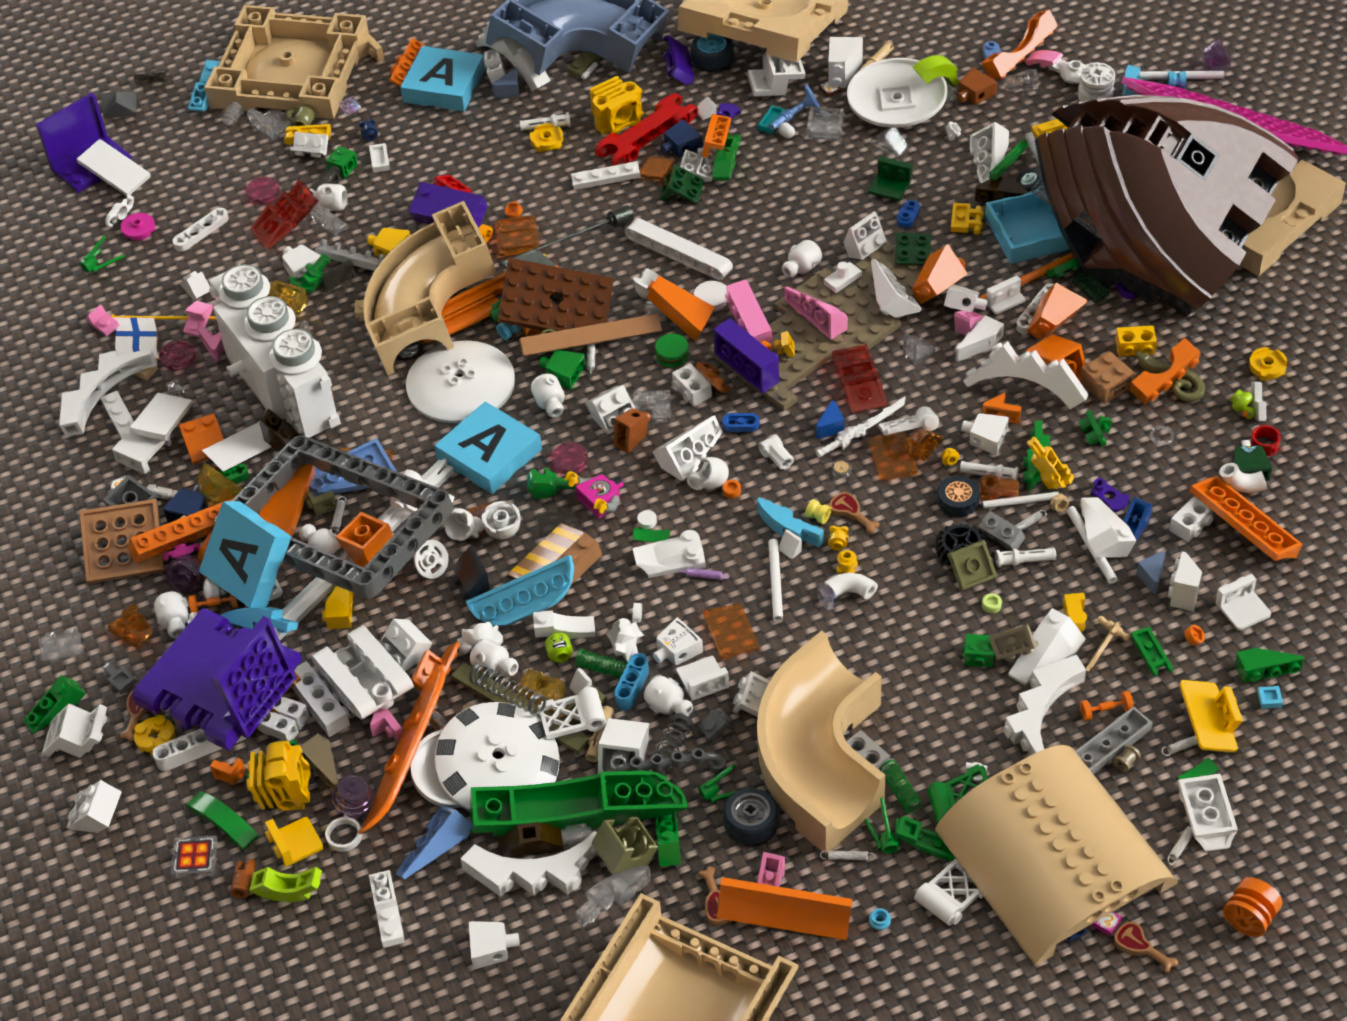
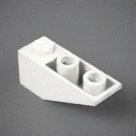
M986 315L981 321H977L973 330L969 331L965 339L956 345L955 361H961L995 346L1003 337L1004 324Z

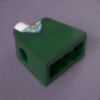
M1249 440L1241 441L1240 447H1235L1232 463L1237 464L1242 473L1251 474L1262 471L1265 481H1270L1272 466L1263 447L1252 446Z

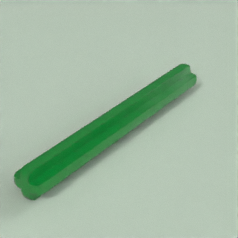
M1025 138L989 172V179L997 180L1029 147Z

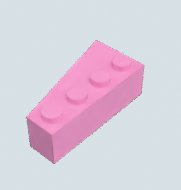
M745 279L726 286L727 294H725V299L738 325L759 342L764 340L769 343L773 342L772 330L747 280Z

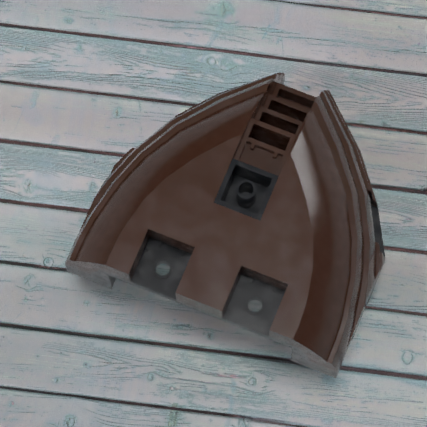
M1127 95L1063 105L1052 112L1051 115L1068 128L1066 130L1063 128L1057 129L1051 133L1045 132L1035 139L1047 198L1060 232L1079 267L1107 289L1120 282L1146 303L1158 296L1185 317L1210 300L1212 295L1240 265L1246 254V251L1242 249L1243 244L1251 232L1262 226L1276 201L1271 196L1280 180L1292 172L1298 161V156L1293 152V148L1268 130L1241 115L1216 105L1171 96ZM1085 209H1087L1093 224L1099 232L1100 239L1074 220Z

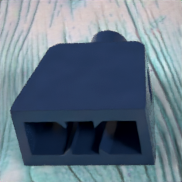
M681 120L664 133L665 143L660 145L661 151L664 154L672 151L677 157H682L685 149L695 152L698 151L697 148H703L702 135L686 121Z
M195 485L193 490L180 489L163 509L167 521L173 522L180 519L183 515L188 516L208 508L207 499L204 494L205 489L200 485Z

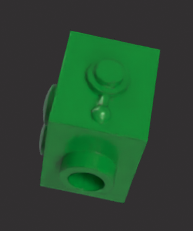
M338 146L326 159L328 173L345 179L358 165L356 152Z
M966 634V642L962 646L963 658H965L964 665L993 667L995 653L989 639L990 635Z

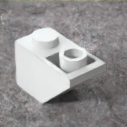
M194 271L183 277L184 281L180 283L193 300L210 292V286L202 272L197 274Z

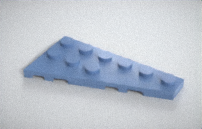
M377 438L347 452L396 471ZM315 467V475L311 481L309 491H311L313 497H316L331 490L333 494L368 487L356 485L344 480L343 477L328 474Z

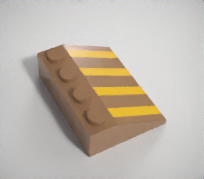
M560 523L507 576L514 580L570 555L574 565L572 585L602 556L599 543L588 534Z

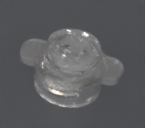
M174 378L173 382L168 384L169 395L181 397V394L184 392V387L182 383L178 382L177 378Z

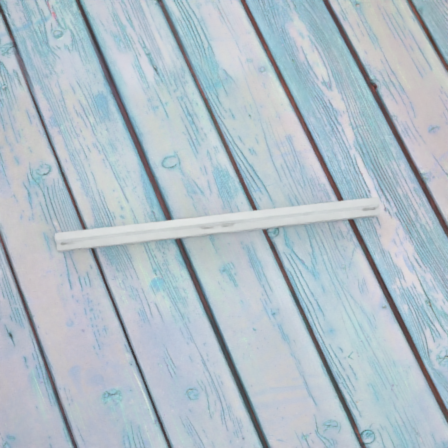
M446 459L438 460L421 476V479L439 488L454 473V468L448 465ZM390 506L378 519L388 523L393 532L412 513L407 510L397 511ZM345 550L338 556L354 563ZM316 577L282 609V618L299 623L336 585ZM274 628L279 640L287 634L277 632V628Z

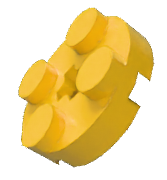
M545 123L536 126L535 130L530 132V143L537 152L559 149L562 146L563 131L560 127L556 128L553 127V124Z
M1262 347L1256 349L1251 354L1249 368L1261 381L1278 378L1286 372L1287 358L1281 351L1277 349L1272 351L1269 350V347Z
M163 715L148 718L138 723L134 728V741L137 748L143 753L144 751L150 752V755H153V750L158 745L176 738L173 724ZM154 733H158L157 738H154L151 735Z

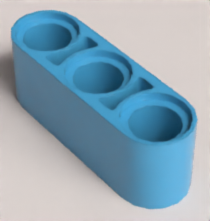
M636 653L631 656L615 688L616 707L622 711L633 707L648 677V659L642 653Z

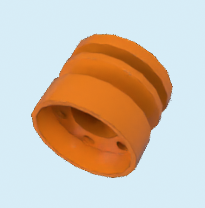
M1246 877L1241 880L1234 891V895L1225 904L1223 915L1227 922L1237 931L1251 937H1260L1264 935L1267 927L1270 926L1272 919L1275 918L1281 909L1283 902L1279 893L1271 885L1257 878Z

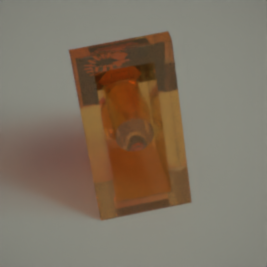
M916 428L907 438L908 455L925 461L944 440V436L925 429Z

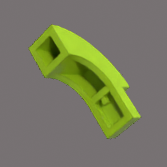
M933 55L926 57L912 67L927 84L940 76H945L955 87L959 84V80L956 78L958 76L956 72L959 69L944 56Z
M266 867L253 873L249 891L263 898L275 901L299 902L310 899L311 892L317 890L320 885L322 870L314 867L298 874H284Z

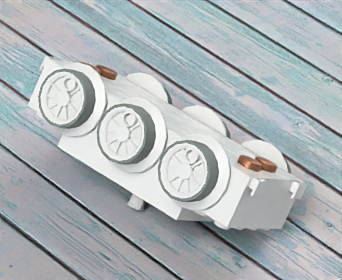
M239 264L230 268L225 273L210 279L211 287L209 291L212 297L215 298L212 301L226 356L232 363V365L226 367L230 377L232 378L240 374L266 410L270 409L281 419H286L298 434L302 433L303 436L310 438L328 428L341 424L334 405L331 379L319 363L322 354L319 342L313 339L312 335L306 330L292 329L296 320L293 310L281 298L267 296L270 291V284L268 279L261 274L260 270L249 264Z

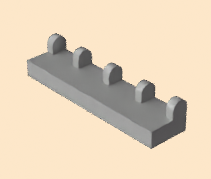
M322 239L320 246L315 248V252L320 256L323 253L332 260L373 271L376 270L385 258L384 254H380L379 259L371 257V251L368 250L365 255L356 253V247L351 246L350 251L340 249L341 244L338 242L335 243L334 247L328 246L326 239Z

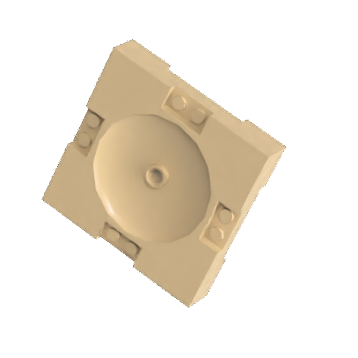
M685 0L679 6L677 30L708 38L711 34H716L767 48L766 54L797 63L810 49V43L830 23L835 24L847 12L849 0Z
M244 5L235 23V32L219 66L214 67L204 87L209 107L256 112L258 107L286 110L287 112L291 109L298 110L301 106H307L314 111V118L334 119L347 90V80L352 68L357 66L360 59L357 48L364 31L369 33L366 16L335 13L333 18L275 13L274 7Z
M1304 160L1296 163L1292 172L1280 180L1271 196L1276 201L1262 226L1251 232L1243 244L1242 249L1246 251V254L1239 266L1260 276L1280 258L1282 251L1317 220L1322 221L1342 203L1346 182Z

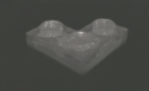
M670 390L634 391L635 409H652V423L671 422Z

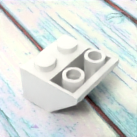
M875 211L849 228L843 242L849 258L863 260L887 243Z
M624 385L615 386L585 402L593 419L607 434L614 432L616 417L635 408Z
M1182 551L1180 559L1176 558L1174 570L1176 571L1172 573L1171 586L1167 597L1171 598V607L1194 612L1202 571L1190 556Z
M393 619L379 642L404 671L417 664L423 652L429 650L432 642L410 620Z
M102 780L93 785L91 784L84 791H80L74 800L76 804L68 815L69 822L66 828L99 833L109 827L121 791Z

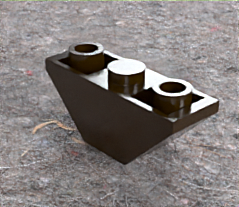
M999 177L995 181L989 179L976 185L975 201L991 202L1003 198L1021 196L1028 193V191L1014 178Z
M270 409L266 411L259 423L264 441L277 452H280L294 437L302 436Z
M541 822L517 825L498 839L500 856L508 858L564 849L561 829Z

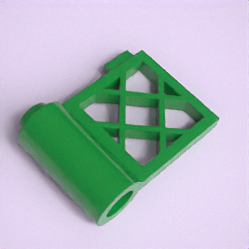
M977 764L967 769V773L946 783L934 782L929 786L927 793L937 824L952 806L966 795L969 787L975 788L978 786L972 784L975 776L982 775L980 784L989 779L983 765ZM963 784L964 787L960 795L954 793L953 787Z

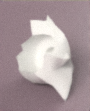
M625 618L614 622L612 629L606 634L612 643L615 655H623L627 662H629L632 655L638 653L637 640L645 636L639 630L636 622L631 623Z

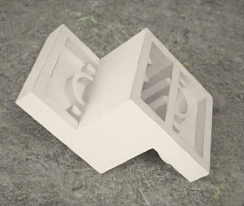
M766 54L764 69L748 70L747 77L754 96L786 95L788 80L805 79L806 73L801 59L796 63Z
M67 704L50 722L42 755L50 757L55 751L58 752L59 749L79 758L86 752L89 753L92 747L102 739L103 733L101 729L107 720L105 715L107 707L99 704L90 713L72 704Z

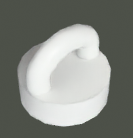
M700 470L699 472L690 473L687 483L691 488L695 490H702L704 488L702 486V483L706 481L703 475L704 471Z

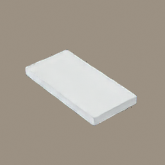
M101 139L77 158V163L125 196L131 195L151 177L148 171Z
M157 393L130 426V433L165 441L191 408L192 400Z

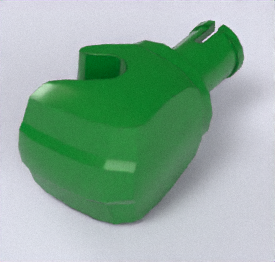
M322 253L314 264L307 263L305 265L307 271L301 277L290 276L291 286L305 294L313 293L323 280L322 270L331 261L330 258Z
M544 467L543 475L539 474L536 469H531L527 475V489L534 499L552 497V495H556L558 489L575 490V485L573 487L569 486V481H566L565 478H558L556 472H551L546 467Z

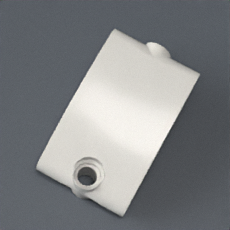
M364 625L347 634L349 640L348 647L340 648L333 653L326 646L311 656L314 667L319 672V678L321 680L324 679L329 685L330 691L337 695L339 701L361 720L378 709L390 708L396 698L414 688L413 682L407 673Z

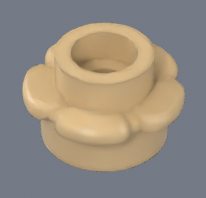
M1063 494L1055 495L1050 502L1052 505L1051 509L1057 512L1066 510L1069 505L1067 497Z

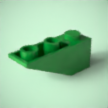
M1253 648L1237 652L1235 666L1243 683L1257 682L1265 678H1276L1279 675L1294 674L1302 671L1305 658L1300 655Z
M61 675L23 719V722L35 734L49 725L51 720L67 704L76 706L86 692L76 681Z
M676 812L655 817L660 867L681 865Z

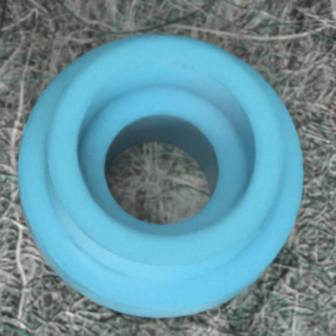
M878 908L870 914L869 923L876 930H884L889 927L891 916L885 909Z

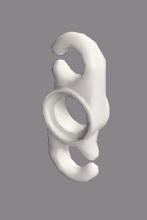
M127 195V199H123L121 203L114 204L105 219L107 227H113V224L118 219L123 220L127 216V213L134 204V198L131 195Z

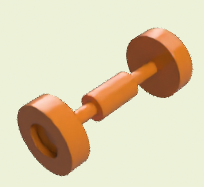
M230 594V597L227 598L215 597L206 599L203 602H197L196 596L191 595L189 596L190 612L198 613V606L207 605L209 607L221 605V602L231 601L232 608H238L239 600Z
M1129 691L1121 692V701L1118 702L1112 700L1099 703L1095 707H1091L1088 700L1080 701L1079 703L1081 716L1084 721L1092 720V711L1100 710L1101 712L1115 709V706L1122 705L1125 712H1127L1134 706L1133 698Z

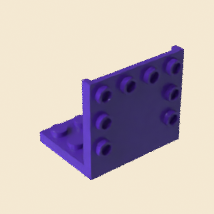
M92 92L36 124L50 170L77 193L102 180L77 163V158L99 139L133 161L129 153L107 136L96 96Z

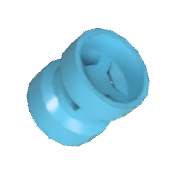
M1169 71L1167 85L1186 88V71H1180L1179 73Z
M499 323L496 329L504 340H508L512 337L513 333L516 334L521 331V326Z

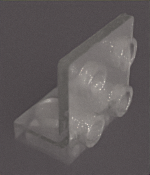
M253 108L247 111L251 127L271 140L284 133L286 127L294 126V123L288 121L285 116L286 114L279 109H271L264 115Z

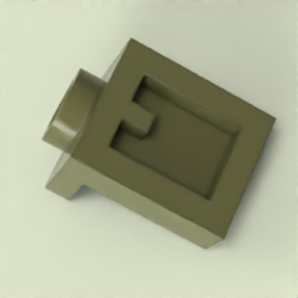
M332 490L313 497L311 491L306 492L308 497L305 500L309 510L313 509L316 516L336 508V500Z

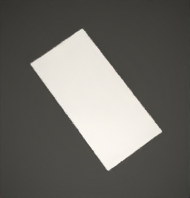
M260 422L202 451L222 471H225L271 448V446L264 441Z

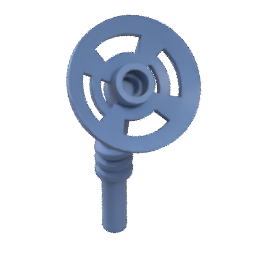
M807 83L805 84L806 97L803 98L804 100L790 110L788 109L780 114V117L769 125L771 130H774L783 122H788L793 118L794 114L806 106H812L817 112L823 113Z

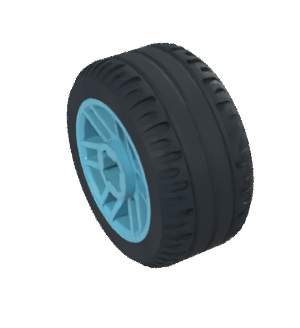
M711 34L708 38L697 36L691 43L692 62L701 70L719 71L728 67L733 60V42L730 38Z

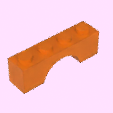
M1182 339L1171 349L1169 359L1172 366L1169 370L1159 374L1144 371L1131 382L1129 391L1144 405L1150 401H1155L1160 392L1163 390L1167 391L1176 379L1180 380L1186 374L1189 368L1193 369L1198 365L1201 352L1187 339Z

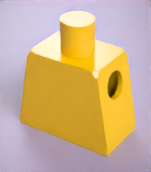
M383 228L378 236L369 235L367 243L373 246L376 257L379 258L380 254H384L386 257L393 248L410 236V231Z

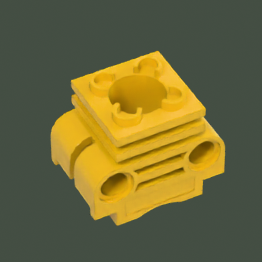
M615 76L589 89L595 128L602 135L608 132L617 134L626 127L636 125L641 121V117L644 116L642 102L640 101L642 89L634 82L623 83L621 79L619 80L618 76Z
M286 740L267 745L266 755L263 750L259 751L258 757L255 752H251L250 761L247 763L248 771L250 772L246 785L248 791H251L253 794L254 802L258 803L261 810L265 809L266 803L269 808H273L274 802L282 811L305 809L304 803L310 802L308 782L311 777V766L303 758L300 745L291 746L289 741Z

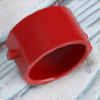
M1261 425L1253 430L1250 442L1252 446H1262L1267 457L1276 454L1279 449L1281 434L1275 427ZM1260 437H1266L1273 440L1275 443L1270 445H1264L1259 443L1256 439Z

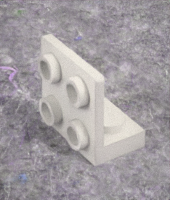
M714 656L677 668V674L691 701L729 688L728 671L725 667L720 669Z

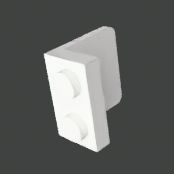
M1253 574L1240 577L1230 584H1224L1217 592L1215 604L1239 631L1271 616V611L1254 592L1257 579Z

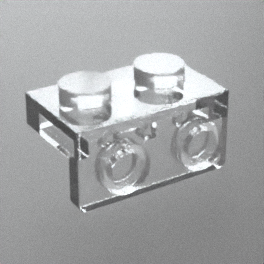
M317 202L310 204L313 220L334 236L347 228L345 222Z
M76 629L64 630L63 634L56 635V632L45 633L44 637L39 638L42 662L83 655L80 639L82 637L81 632L76 631Z

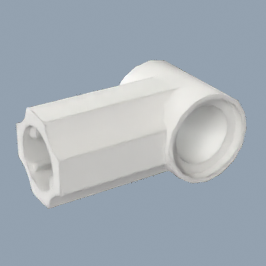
M773 435L758 443L761 454L765 458L769 457L780 469L786 470L794 462V458L783 447L782 441L777 435Z

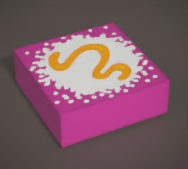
M1111 912L1092 923L1091 926L1111 936L1121 922L1122 916Z

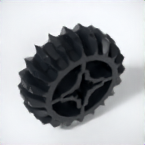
M961 522L959 525L952 523L951 527L945 526L944 530H940L939 535H937L935 541L936 555L940 558L941 563L945 562L946 567H949L951 563L947 553L981 540H985L988 548L986 535H983L982 530H977L976 525L970 527L969 523L967 525H962Z

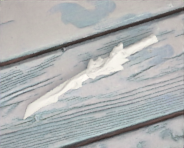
M906 397L884 408L883 412L867 419V422L864 424L848 427L846 430L838 432L839 436L835 438V441L817 450L816 455L821 457L838 447H842L844 450L849 446L852 438L864 437L867 429L904 406Z

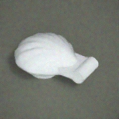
M1059 59L1054 65L1048 66V68L1060 73L1064 82L1080 84V71L1085 64L1077 60L1066 62Z

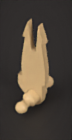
M1099 616L1097 621L1103 624L1109 632L1087 665L1086 670L1088 672L1092 669L1113 635L1120 636L1124 641L1130 640V635L1123 632L1119 623H1114L1111 620L1108 621L1104 616Z

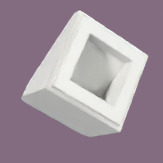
M706 97L697 106L699 109L697 115L701 120L711 117L712 114H717L716 105L709 97Z
M786 529L779 545V551L790 559H794L802 551L801 538Z
M580 668L576 670L570 683V689L576 695L583 688L592 686V680Z

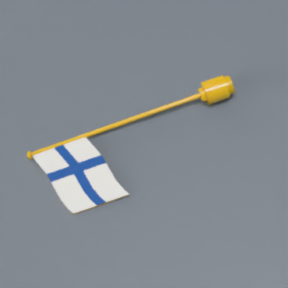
M112 314L111 317L117 320L120 325L116 328L115 349L119 355L151 349L155 358L160 360L157 352V329L154 319L188 320L189 316H115ZM210 316L208 320H216V316Z

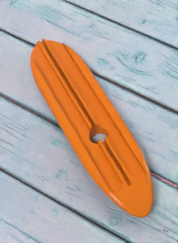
M506 272L447 300L441 315L449 335L455 334L491 316L489 312L493 309L491 305L499 300L495 296L503 292ZM424 339L419 340L418 343H428L436 340Z
M443 664L438 665L432 671L413 706L409 718L402 725L403 733L394 753L385 764V774L370 811L358 831L359 834H362L379 822L388 812L398 795L440 696L446 677Z

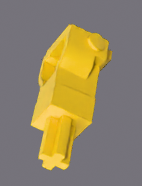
M1032 437L1031 440L1027 441V444L1034 453L1031 461L1039 470L1041 479L1048 489L1065 488L1066 485L1072 483L1074 479L1073 474L1070 473L1066 463L1062 464L1051 446L1042 447L1036 437Z

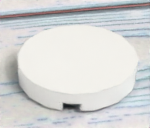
M706 281L696 287L694 295L714 306V310L726 305L725 294H727L725 284L718 281Z

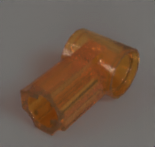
M985 475L982 478L980 496L986 500L995 499L996 496L1018 497L1019 495L1018 480L998 479L994 475Z

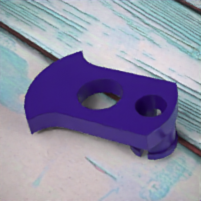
M718 104L720 109L716 115L725 116V114H728L732 121L737 114H741L740 108L734 104Z
M1103 478L1095 479L1091 490L1092 496L1098 497L1113 512H1119L1127 506L1129 494L1120 493ZM1113 494L1115 498L1107 499L1105 495Z

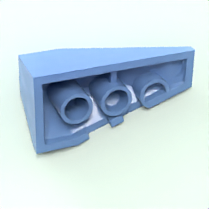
M445 806L440 807L425 826L428 830L426 834L418 837L416 840L417 848L415 851H411L406 856L395 874L403 879L408 878L462 840H465L471 833L472 823L456 809Z

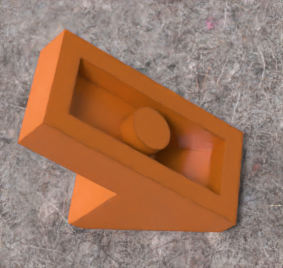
M1006 393L983 403L982 414L1009 417V423L1019 424L1022 406L1005 404Z

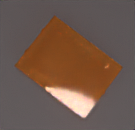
M521 216L494 221L499 256L522 254L540 246L535 216Z

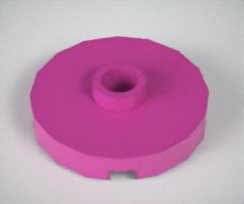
M146 213L129 215L121 223L123 236L134 241L148 238L151 232L155 230L154 219Z
M183 543L174 546L175 550L162 554L163 559L168 561V556L171 559L191 554L195 551L194 548L197 552L199 551L200 543L189 546Z

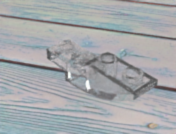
M645 865L630 868L594 885L585 892L587 902L575 911L577 923L583 928L588 923L594 922L598 914L603 910L610 908L613 901L620 906L625 901H630L640 888H644L649 884L651 880L650 867Z

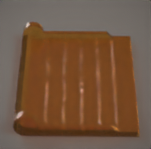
M905 431L867 438L880 481L892 480L910 474L915 476L919 473Z
M741 603L703 611L702 614L722 660L727 659L729 656L760 649Z

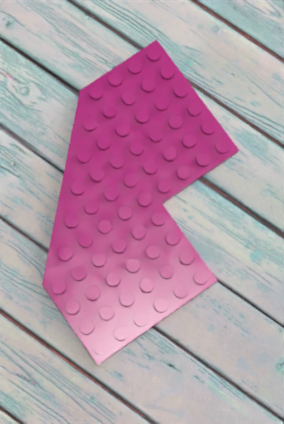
M1124 76L1121 81L1122 84L1127 86L1126 89L1132 90L1139 95L1171 96L1216 105L1241 115L1261 126L1282 141L1289 143L1288 145L1298 148L1299 145H1302L1303 148L1308 150L1318 148L1317 150L1323 153L1332 151L1333 154L1342 156L1343 153L1347 154V145L1312 128H1306L1287 120L1277 119L1264 113L1261 114L1245 107H1238L1229 102L1216 100L1200 93H1193L1180 87Z

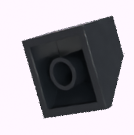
M470 546L453 565L454 575H452L455 586L459 585L460 587L459 592L462 599L467 601L490 591L487 572L473 546Z

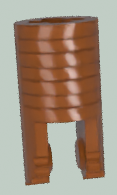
M247 859L245 865L243 862L237 861L230 888V894L233 897L242 899L249 896L256 865L255 859Z

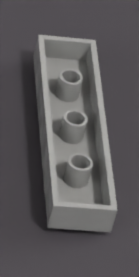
M1133 706L1075 752L1090 771L1095 774L1121 754L1126 745L1134 744L1152 729L1153 722Z

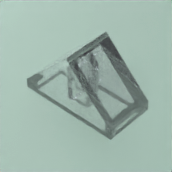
M895 126L880 132L871 140V144L896 157L908 148V145Z
M908 334L904 335L903 355L914 364L919 363L935 352L936 348L924 339Z

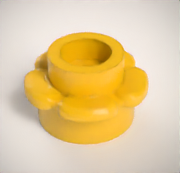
M952 448L945 449L941 453L942 463L946 466L954 465L959 459V453Z

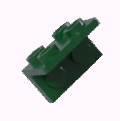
M880 156L878 159V174L872 182L868 193L901 201L912 181L913 164Z
M675 164L665 176L659 199L666 202L669 197L672 198L674 194H677L697 204L704 180Z
M896 233L895 265H924L931 254V234Z

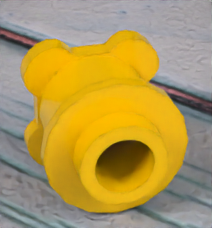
M830 526L829 531L831 534L828 539V546L836 551L845 549L847 546L846 540L849 538V535H847L848 528L846 526Z
M850 550L841 551L837 556L839 566L836 567V572L839 574L855 573L854 569L858 566L856 554Z

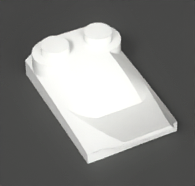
M686 530L680 537L632 548L636 565L648 574V578L679 573L680 570L687 571V568L700 569L706 567L700 537L694 530Z
M1221 774L1179 779V798L1184 803L1195 839L1206 852L1230 848L1238 828Z

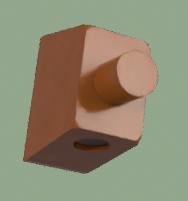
M973 67L959 81L956 97L961 103L968 100L973 104H978L996 95L997 81Z
M632 408L616 417L613 446L626 453H630L646 437L647 423L651 420V415L646 411L640 412Z

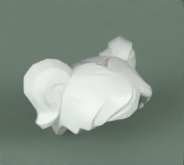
M454 508L452 514L442 523L447 536L458 541H464L470 536L478 538V533L484 529L480 518L473 517L470 512L461 508Z
M490 622L477 624L473 629H462V637L457 639V642L460 643L459 651L462 654H468L474 645L481 640H489L501 645L503 636L498 631L499 627L497 625L492 627Z

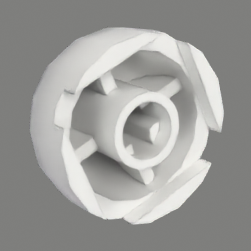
M506 501L494 502L485 508L484 514L482 513L485 531L489 536L499 540L509 539L514 536L519 530L521 523L519 509L514 504H506Z

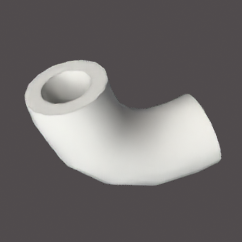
M1227 463L1219 470L1223 481L1238 492L1254 493L1268 489L1262 471L1251 474L1242 473L1235 463Z
M844 573L826 580L822 584V588L826 595V591H830L833 599L848 592L857 593L864 599H869L876 592L878 584L862 574Z

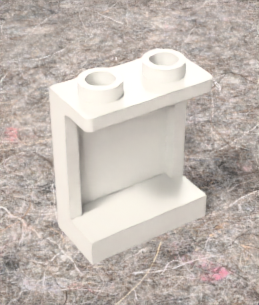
M129 430L113 447L112 451L116 462L146 474L150 470L147 462L163 444L170 446L172 442L170 435L163 441L131 434Z

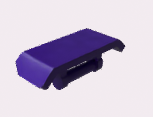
M669 35L665 36L664 40L669 43L670 48L663 53L668 77H673L683 84L693 83L694 73L688 47Z

